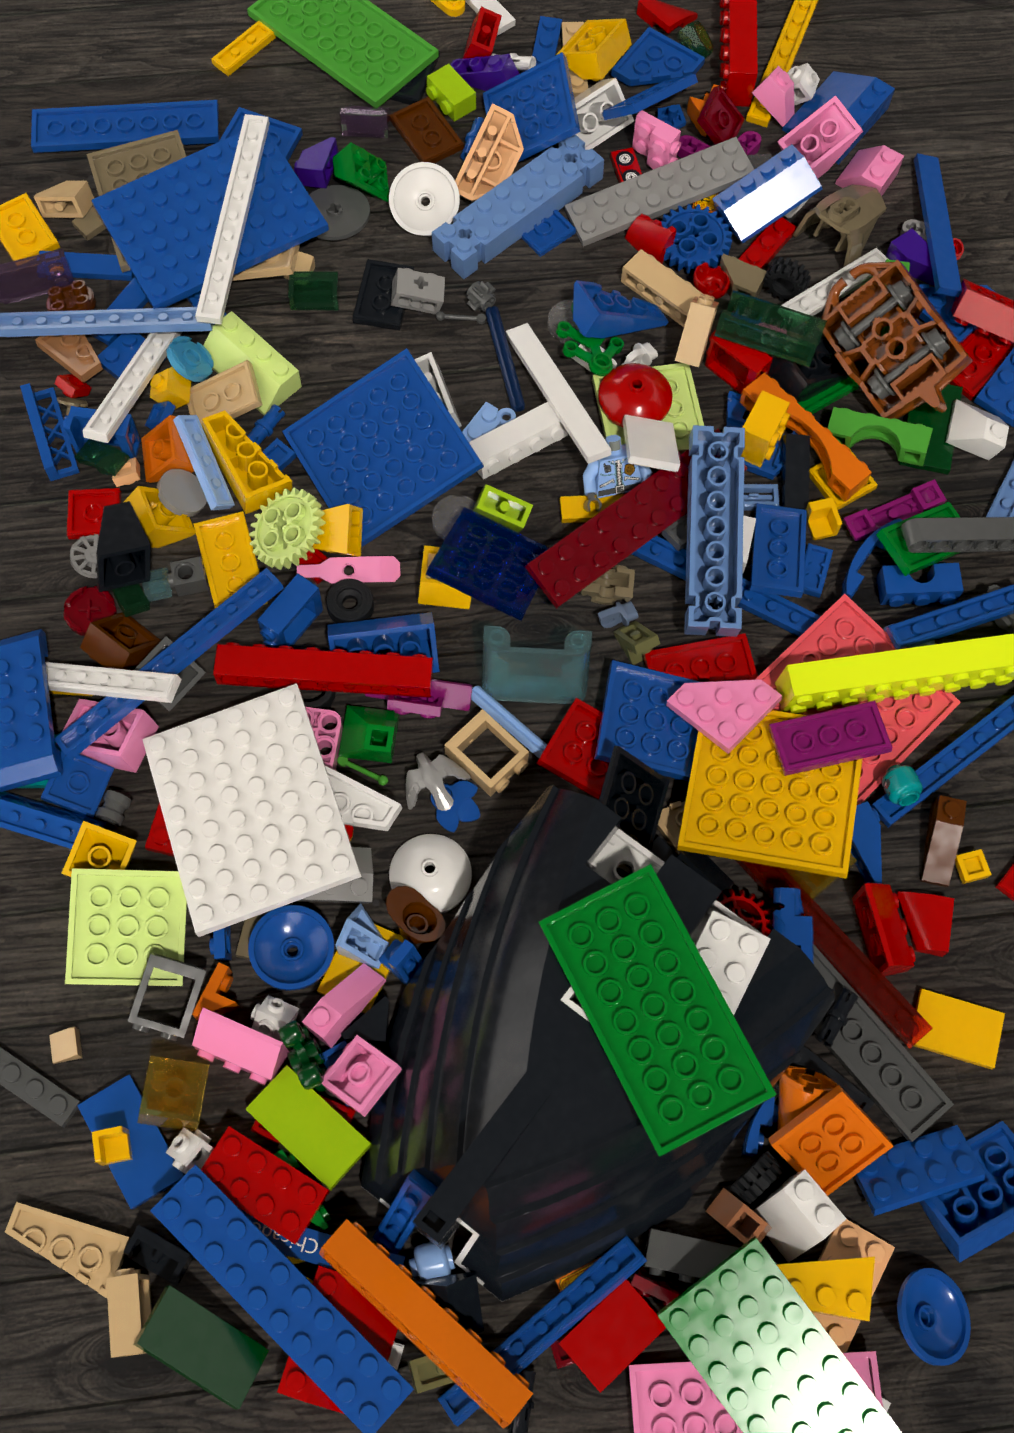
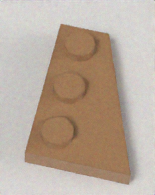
M85 335L39 336L35 339L37 346L83 383L103 370L100 360Z

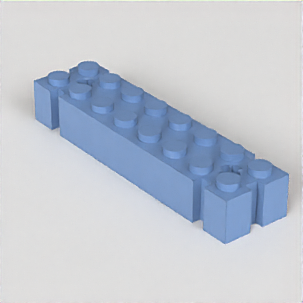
M576 134L559 142L558 149L550 147L453 216V224L445 222L432 231L433 251L444 262L450 259L451 268L463 279L467 278L478 270V262L482 261L486 264L522 238L523 233H529L533 230L535 224L537 226L541 224L543 218L552 216L554 210L559 211L566 204L581 195L583 186L586 185L590 188L603 179L604 159L592 148L585 150V142Z
M693 425L689 436V456L692 457L688 466L685 604H692V606H688L685 613L684 634L706 635L708 629H716V636L737 637L742 629V608H735V606H738L742 599L744 457H741L745 448V428L724 427L722 433L714 432V426ZM714 603V607L717 609H712L709 604Z

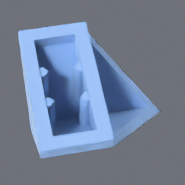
M360 903L346 919L335 946L338 954L379 969L381 965L379 958L386 951L390 943L384 940Z

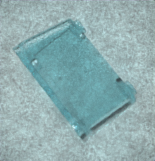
M484 626L482 689L498 701L572 704L576 698L583 701L588 687L592 631L578 630L569 633L565 639L564 649L510 647V634L506 629L499 626Z

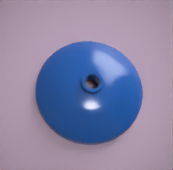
M298 905L282 906L265 914L253 928L248 944L249 959L256 974L268 985L281 990L303 989L317 982L330 967L334 956L333 934L325 919L314 910ZM292 947L298 949V953L295 956L288 954V950Z
M923 1268L909 1274L902 1283L897 1302L898 1321L907 1344L921 1360L930 1365L945 1366L955 1363L966 1351L971 1331L969 1310L962 1292L956 1283L940 1270Z

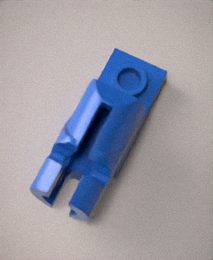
M774 888L773 902L775 905H781L784 908L773 911V929L801 948L814 964L813 917L801 916V913H804L801 890L798 888Z

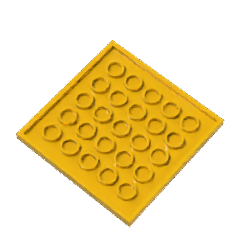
M771 710L729 754L698 731L677 850L846 879L850 861L862 759L784 776L769 731V724L807 715Z

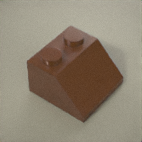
M122 612L91 622L80 648L91 659L97 661L105 668L134 670L161 640L127 613Z

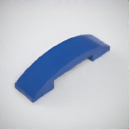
M899 518L883 525L861 545L846 573L841 597L844 594L850 599L854 596L864 579V576L859 574L858 571L873 549L877 546L884 551L886 550L876 534L881 529L900 522L902 519Z

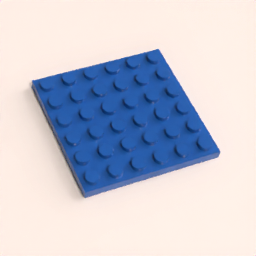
M407 348L282 431L328 508L350 504L363 509L361 548L484 467Z

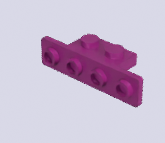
M432 679L431 698L365 694V696L387 699V710H394L397 714L415 713L420 714L424 718L440 717L443 708L469 711L472 685Z

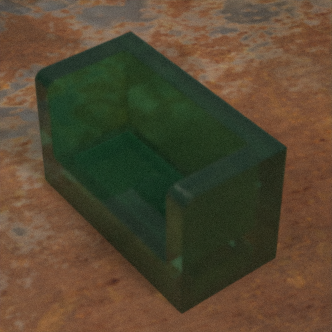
M294 271V274L289 275L288 297L290 309L339 310L340 285L338 272Z

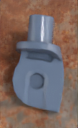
M631 601L624 604L615 602V607L597 613L599 621L604 628H611L621 622L626 627L629 626V621L639 618L637 610Z

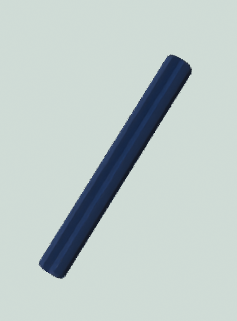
M496 306L488 307L486 309V318L511 409L514 412L523 411L525 403L499 309Z

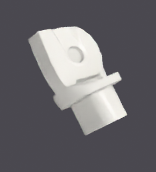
M648 342L644 344L637 343L633 346V351L626 356V360L622 365L640 363L649 366L652 360L658 357V353Z

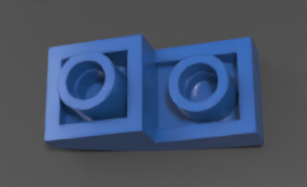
M775 1097L761 1103L754 1113L745 1134L741 1155L754 1157L757 1155L758 1150L762 1151L764 1133L760 1132V1128L769 1129L772 1127V1123H776L778 1119V1105H774Z

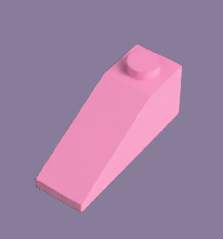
M363 963L323 996L302 1023L313 1035L332 1049L340 1039L341 1034L349 1028L383 986L386 979Z

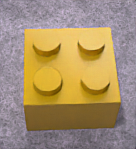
M762 390L742 427L745 428V448L741 457H744V461L760 468L765 459L770 461L776 448L775 445L777 441L781 440L786 429L785 426L791 414L787 413L790 402Z

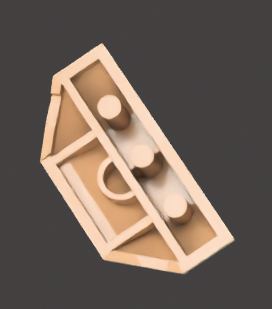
M493 103L455 180L460 196L471 202L476 201L510 177L524 151L514 114Z

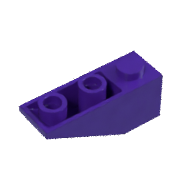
M510 54L465 59L458 58L450 64L469 86L483 91H488L520 74Z

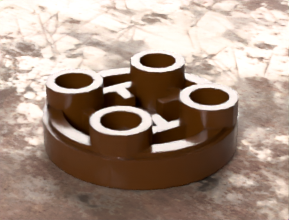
M76 280L72 284L62 287L53 286L47 291L49 297L46 301V308L48 311L93 310L96 305L92 289L86 286L83 280Z

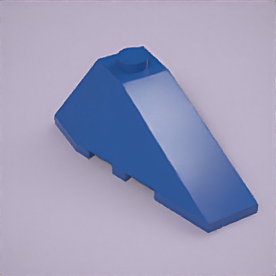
M576 280L574 283L573 321L584 337L607 338L666 326L669 322L655 304L635 297L628 300L616 290H613L611 293L601 290L602 286L594 282Z

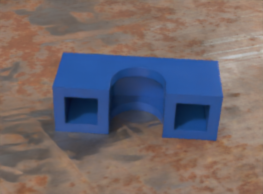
M959 563L933 564L927 573L928 582L926 583L917 582L910 575L904 576L897 565L882 566L876 577L880 605H889L891 607L914 603L917 606H923L937 602L948 605L956 602L964 591Z

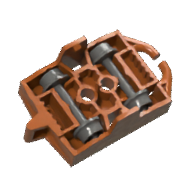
M898 259L895 262H868L851 269L849 272L854 279L866 273L873 277L841 303L839 302V295L847 286V283L843 278H840L832 286L822 319L817 323L836 351L835 357L847 374L861 387L881 417L898 419L926 402L938 412H945L947 406L941 391L973 360L906 267ZM925 309L934 320L921 325L917 319ZM886 326H890L889 332L881 336V330ZM903 345V351L899 355H894L895 348ZM865 358L869 365L861 374L854 362Z

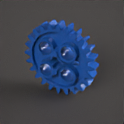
M690 204L687 205L686 210L681 206H678L677 212L670 209L669 216L663 215L662 227L668 229L673 226L677 231L674 244L666 249L663 261L670 259V267L677 264V271L685 267L688 274L691 269H696L697 266L706 262L709 267L711 265L713 268H716L718 262L721 261L723 253L729 255L732 244V232L728 231L730 225L723 224L724 217L717 218L718 211L709 213L708 206L704 211L701 210L700 204L696 206V209H692Z

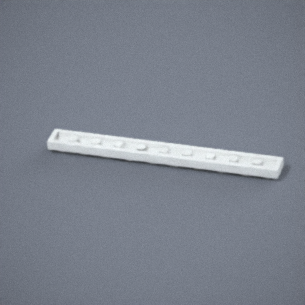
M248 114L244 116L195 315L197 322L222 325L270 122L268 117Z

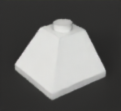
M956 399L953 402L946 443L990 460L1005 448L1009 426L1000 417Z

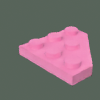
M761 679L684 683L667 700L666 706L729 754L781 701L782 695Z

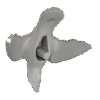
M419 753L416 756L418 769L409 770L406 777L408 809L411 810L415 806L420 790L428 788L434 797L437 809L441 811L449 810L454 800L445 789L443 779L447 776H455L458 779L469 780L471 776L462 767L444 755H438L435 760L431 761L426 754Z

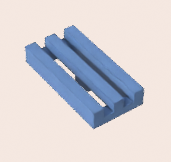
M744 484V493H750L749 495H744V511H755L757 503L779 506L778 484ZM756 493H773V495H759Z

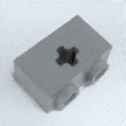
M398 268L392 281L391 306L436 314L440 311L444 302L445 277L437 276L434 273L413 271L409 268Z

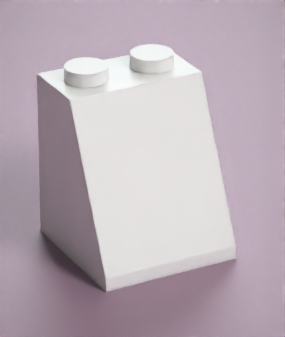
M805 1169L789 1177L753 1209L758 1216L771 1226L766 1237L788 1263L824 1240L846 1220V1217Z

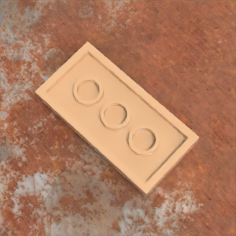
M846 1219L830 1234L818 1261L875 1257L873 1296L895 1247ZM812 1312L841 1352L846 1353L861 1321Z

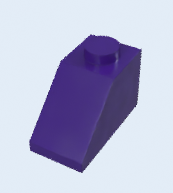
M330 137L303 150L299 160H296L294 172L298 175L303 186L327 188L334 170L333 157L338 153L335 137Z

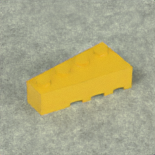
M225 410L202 418V428L215 459L245 514L261 509V505L266 507L268 505L267 498L275 500L276 492L283 496L284 489L292 491V480L287 474L284 475L278 469V465L261 451V447L256 442L253 443L246 436V432Z

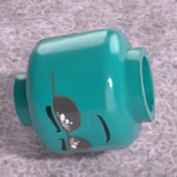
M893 765L887 769L886 774L882 778V787L893 804L909 806L920 798L923 790L922 783L911 766Z

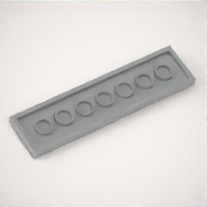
M734 137L566 204L565 212L571 224L575 227L576 234L584 247L629 229L640 214H645L654 219L669 213L670 209L676 210L678 206L684 207L721 192L755 169L737 137Z

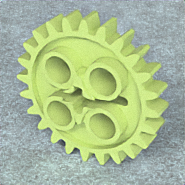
M293 488L291 492L288 489H284L283 496L276 492L275 500L267 498L268 505L266 507L261 505L262 513L254 515L258 521L251 524L255 531L249 534L254 539L250 542V545L255 548L253 553L258 556V560L271 568L276 567L281 570L284 566L290 569L292 563L299 566V558L307 560L306 553L308 551L315 552L312 546L314 543H321L317 536L324 534L320 526L326 524V521L321 519L325 512L320 509L322 504L316 501L317 498L303 489L299 491L296 488Z

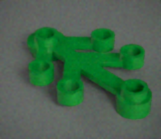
M572 302V304H571L572 313H573V302ZM566 321L559 322L556 329V334L560 338L571 337L590 349L591 353L578 347L576 342L569 340L565 342L562 352L566 357L572 358L576 356L587 362L591 372L598 376H606L612 371V358L615 354H619L624 346V341L621 338L613 337L610 339L606 351L601 352L600 345L606 338L584 337Z

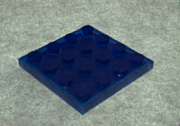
M464 507L429 565L426 575L522 621L539 588V585L525 566L549 548Z

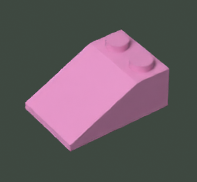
M835 95L777 142L781 151L792 144L806 158L818 179L833 166L863 130Z
M79 699L63 731L99 702ZM135 708L83 750L80 755L115 769L136 773L146 754L142 739L155 735L159 726L144 710Z

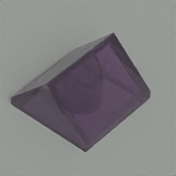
M346 105L341 107L342 135L388 138L390 108L378 107L376 109L367 106Z

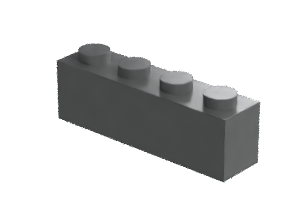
M649 1229L644 1257L647 1262L642 1267L649 1268V1275L666 1278L667 1273L679 1275L678 1281L694 1284L697 1279H701L739 1248Z

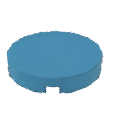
M178 336L174 338L166 349L167 358L171 366L177 373L193 382L206 380L212 374V367L214 366L213 359L208 350L201 343L197 342L195 344L192 342L190 337Z

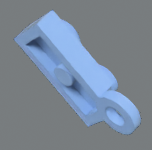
M485 402L462 433L470 442L515 419L516 414L510 408H503L498 411V408ZM509 415L511 419L503 420L502 416Z

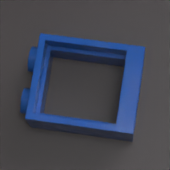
M297 574L258 619L261 630L260 634L263 637V644L269 648H279L280 646L292 647L323 611L319 587L300 574Z

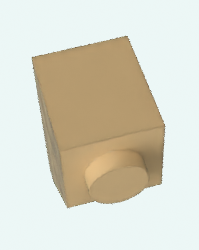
M65 181L35 194L34 199L43 218H84L93 206L91 200L94 199V196L87 181Z

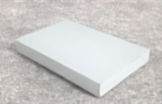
M624 415L623 429L628 463L678 472L680 460L673 423Z

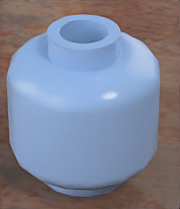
M432 1242L418 1245L414 1248V1258L409 1259L413 1278L419 1276L420 1280L451 1275V1270L455 1269L449 1244L444 1245L442 1249Z

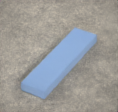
M178 415L173 421L210 509L224 510L232 508L235 505L198 416Z

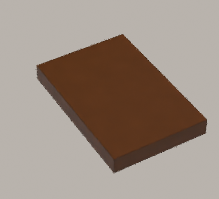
M429 96L389 115L390 122L420 162L436 163L464 149V143Z

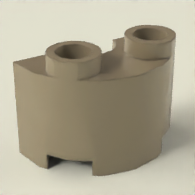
M616 565L581 591L582 596L589 595L591 596V602L602 605H615L616 600L622 599L629 602L633 598L635 570L628 569L626 566Z

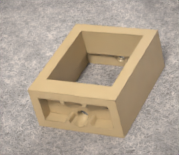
M700 294L699 297L695 296L691 301L675 361L695 367L700 366L719 302L714 301L715 297Z
M483 709L445 744V754L471 776V779L490 797L496 791L498 793L502 792L510 783L509 779L515 773L517 775L522 773L529 764L527 762L529 751ZM487 728L516 754L491 779L462 753Z
M140 1269L116 1270V1277L106 1278L111 1358L145 1354L146 1352L133 1344L152 1312L150 1277L146 1274H140Z

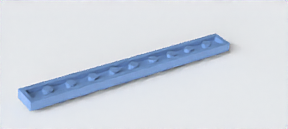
M197 307L0 313V337L212 331L213 323L197 322L195 317Z

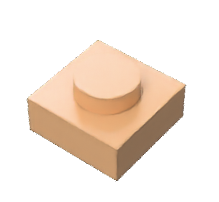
M136 457L112 465V480L116 487L130 485L140 480V464Z

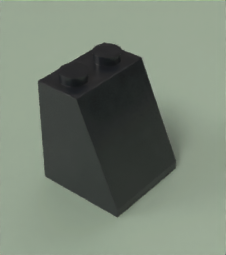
M130 501L104 506L96 552L97 588L99 592L150 581V543Z

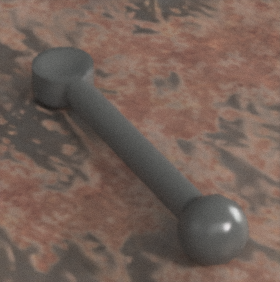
M442 311L436 313V319L439 321L455 319L477 321L479 324L486 322V316L482 313L477 316L445 314Z

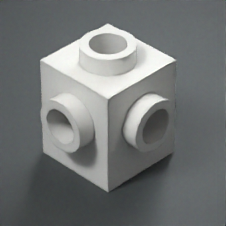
M808 63L792 67L788 71V75L794 82L795 106L813 98L820 79Z
M268 995L262 1004L257 1003L250 1017L254 1021L252 1029L282 1042L278 1030L283 1025L296 1021L299 1008Z
M183 1127L178 1136L172 1141L166 1153L175 1159L172 1165L186 1174L195 1164L201 1169L214 1148L208 1144L211 1138L197 1129L193 1134Z

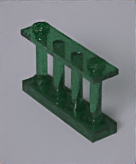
M733 290L727 310L723 309L714 336L810 367L827 321Z

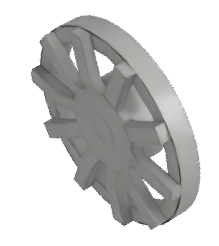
M98 534L80 537L70 550V563L79 574L88 578H97V572L95 571L97 568ZM94 541V545L90 546L88 542ZM82 544H84L87 549H84V548L79 547V546L82 545ZM75 551H79L84 553V555L81 554L74 556ZM84 559V562L80 566L75 561ZM85 566H89L92 568V570L90 572L84 570L83 568Z

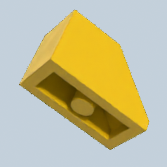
M173 367L153 375L150 382L151 399L158 403L169 401L176 406L175 409L189 403L191 380L181 376Z

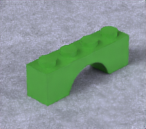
M837 407L833 408L828 424V429L832 432L833 436L841 444L849 448L861 440L879 439L892 446L897 454L898 461L923 466L933 430V428L926 427L923 424H912L895 418L888 419L872 413L865 414L848 408Z

